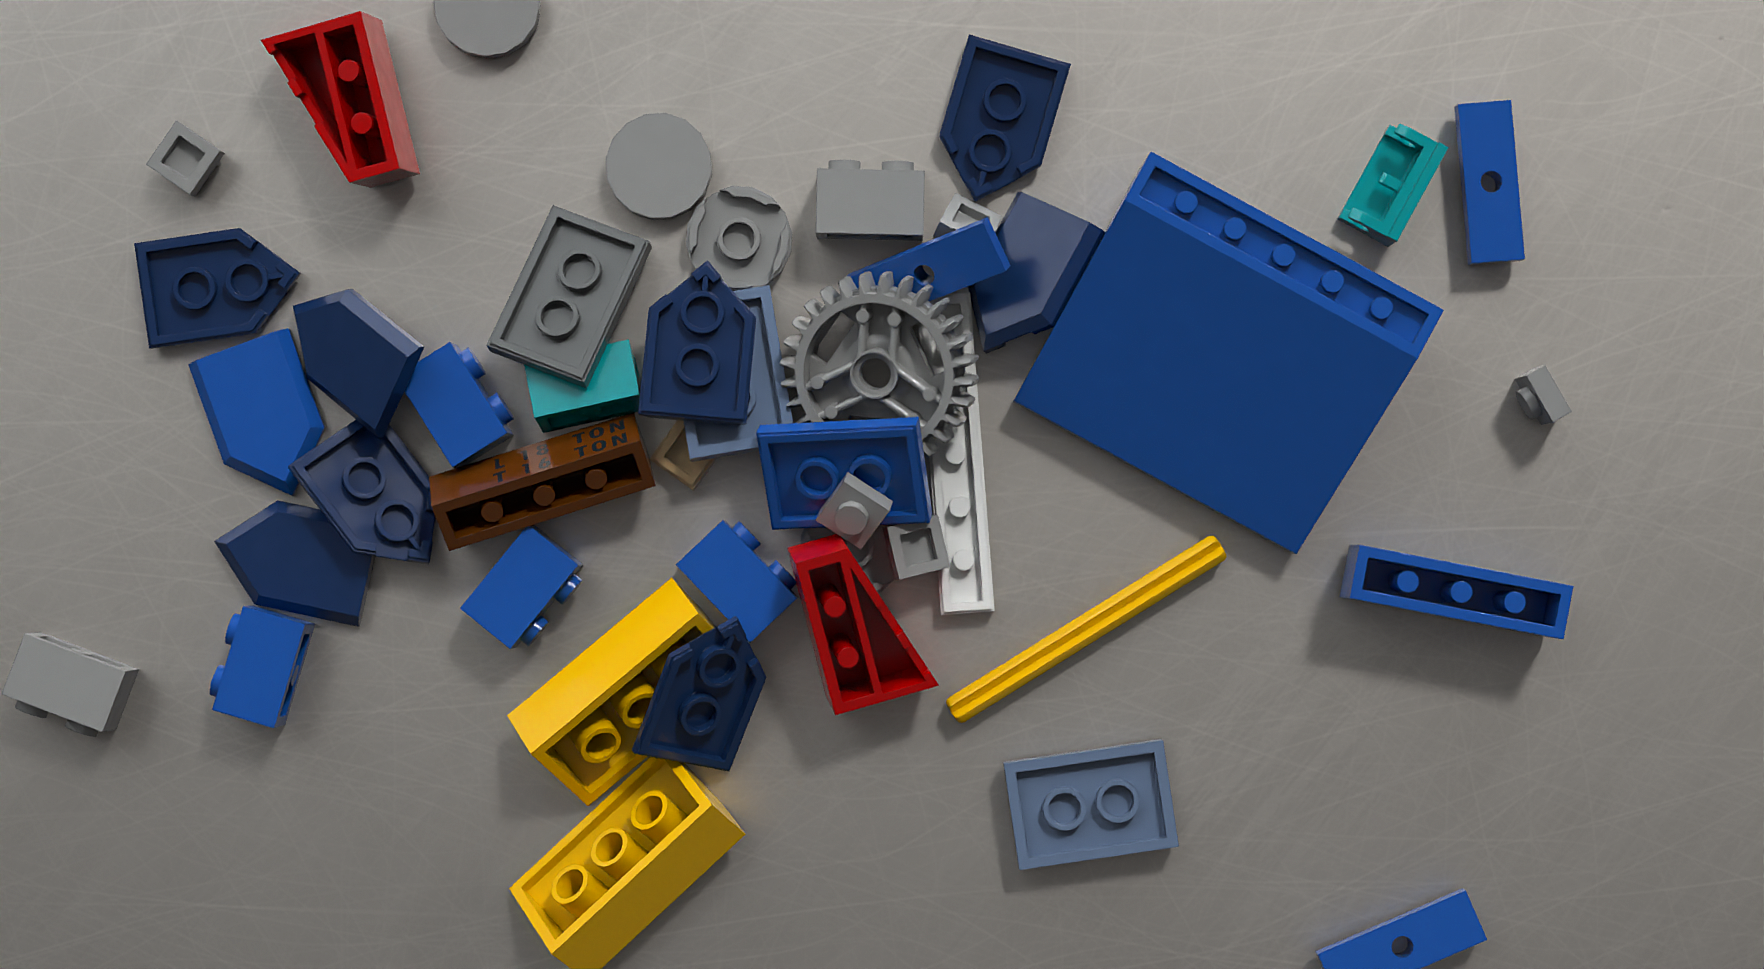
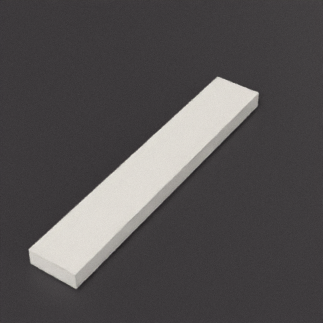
M970 292L947 294L930 301L934 305L946 297L949 298L950 302L942 314L946 319L962 314L964 319L954 328L956 335L973 334ZM919 323L920 346L933 374L936 375L944 371L942 357L929 331ZM974 337L961 347L963 354H975ZM976 363L965 367V373L976 375ZM977 384L971 387H963L964 392L975 397L974 404L967 408L957 406V409L967 417V420L959 427L947 423L954 433V437L945 444L934 437L938 445V451L929 456L933 515H938L950 563V567L938 570L941 615L995 611Z

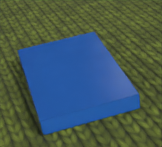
M919 417L759 426L756 436L772 530L825 528L824 525L816 521V518L822 506L847 472L893 501L889 513L880 525L930 523L933 514Z

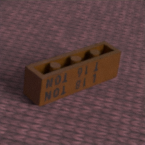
M634 412L429 476L431 507L449 551L655 487L656 484L650 458Z

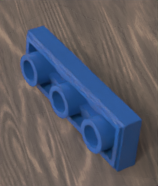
M1511 100L1457 104L1454 109L1468 265L1522 261L1525 259ZM1483 175L1493 178L1495 182L1494 192H1488L1483 189L1481 185Z
M988 217L851 272L847 276H851L857 288H859L860 274L867 271L872 272L875 285H878L880 275L886 271L893 272L894 287H898L904 277L908 275L913 276L911 292L916 294L928 284L933 286L928 300L930 302L1003 273L1011 265ZM923 265L929 266L933 270L934 275L926 273Z
M1461 888L1315 952L1322 969H1421L1484 942L1487 938L1466 890ZM1405 936L1408 942L1406 949L1401 953H1393V941L1397 937Z

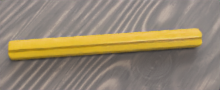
M1207 536L948 697L946 701L947 707L957 722H966L1225 561L1227 557L1225 550L1216 537Z

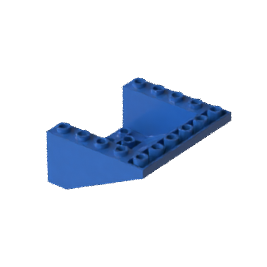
M1150 152L1134 177L1102 240L1013 402L1292 554H1297L1414 366L1444 310L1161 156Z

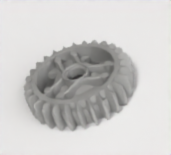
M867 271L860 274L859 288L856 287L851 276L840 279L838 284L841 295L832 286H827L820 290V295L825 305L816 299L807 301L804 308L812 319L805 316L796 317L792 325L802 333V336L791 335L785 338L783 342L784 345L797 351L796 355L787 356L780 361L781 366L795 369V375L781 382L782 387L796 388L798 393L787 403L786 407H803L805 414L796 423L851 420V415L880 419L919 417L923 450L927 456H932L938 451V445L934 437L944 444L954 437V433L947 423L959 427L967 420V417L957 409V406L967 408L974 404L975 397L964 392L963 387H971L979 382V376L965 373V367L978 361L979 356L970 353L963 354L961 347L973 339V334L968 333L957 336L954 328L964 319L963 315L959 314L946 319L942 313L946 310L950 299L946 297L934 305L931 304L928 300L933 290L932 285L924 286L916 294L911 292L913 276L908 275L904 277L898 287H894L893 272L886 271L880 275L878 285H875L872 272ZM842 312L855 323L827 363L817 356L819 344ZM921 323L929 331L940 351L944 367L943 372L936 375L933 374L911 326ZM879 358L889 366L891 377L885 387H873L864 379L863 366L868 359Z

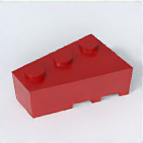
M358 11L261 40L268 53L274 56L289 80L287 84L292 92L301 99L315 122V129L349 183L372 188L420 174L381 19Z
M834 534L787 548L825 695L835 715L939 686L841 536Z

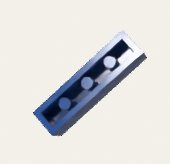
M1349 545L1339 597L1548 638L1564 639L1574 586L1375 547Z

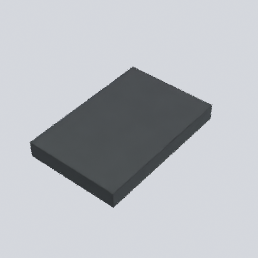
M553 205L486 345L489 351L587 388L652 249L650 241Z

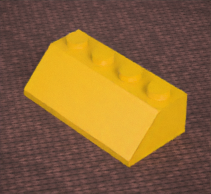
M671 577L509 713L507 717L530 754L581 801L589 806L647 757L634 754L632 748L668 654L716 626L697 603Z
M650 757L519 878L509 890L554 957L570 969H602L746 834L720 800L685 763Z

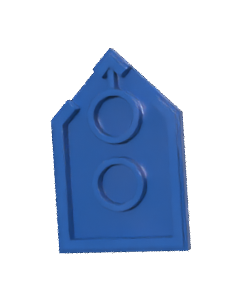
M290 329L274 331L188 364L224 465L294 496L300 483L288 469V466L318 446L326 428Z

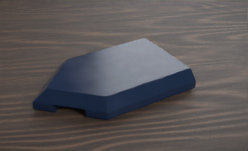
M969 34L939 138L974 202L1041 167L1071 66L1070 63Z
M1017 192L995 232L1011 266L1003 273L967 286L970 292L983 352L987 354L1005 347L1006 342L1032 332L1035 335L1053 328L1102 240L1105 231L1082 218L1028 194Z
M241 228L134 243L149 349L256 334L301 274Z
M708 260L692 272L688 279L668 295L665 294L649 307L638 414L641 416L727 425L747 424L756 316L736 296Z
M346 289L293 305L307 379L376 437H384L424 350V346L354 289Z
M354 420L288 466V469L353 553L429 565L435 514L431 507L429 475L390 425L384 437L378 438L360 422Z
M277 500L214 541L255 605L360 627L375 556L353 553L320 509Z
M736 616L668 654L632 748L634 754L730 771L767 678Z

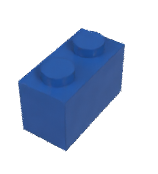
M449 342L418 361L405 389V393L453 468H458L469 464L514 436L507 425L514 420V417L497 392L489 396L479 378L486 373L473 351L469 347L461 351L458 345Z
M722 520L676 566L728 620L734 616L739 619L746 638L751 643L799 598L791 590L796 585V581L777 560L770 566L762 560L754 551L761 543L740 521L731 527L725 520Z
M535 525L525 527L460 609L509 649L516 648L521 642L529 647L549 623L543 617L547 609L555 600L563 605L583 581L576 575L583 564Z
M255 605L243 606L241 614L235 613L232 616L226 631L225 644L231 645L225 666L220 664L217 667L211 681L210 695L216 697L212 710L271 728L284 726L315 623Z

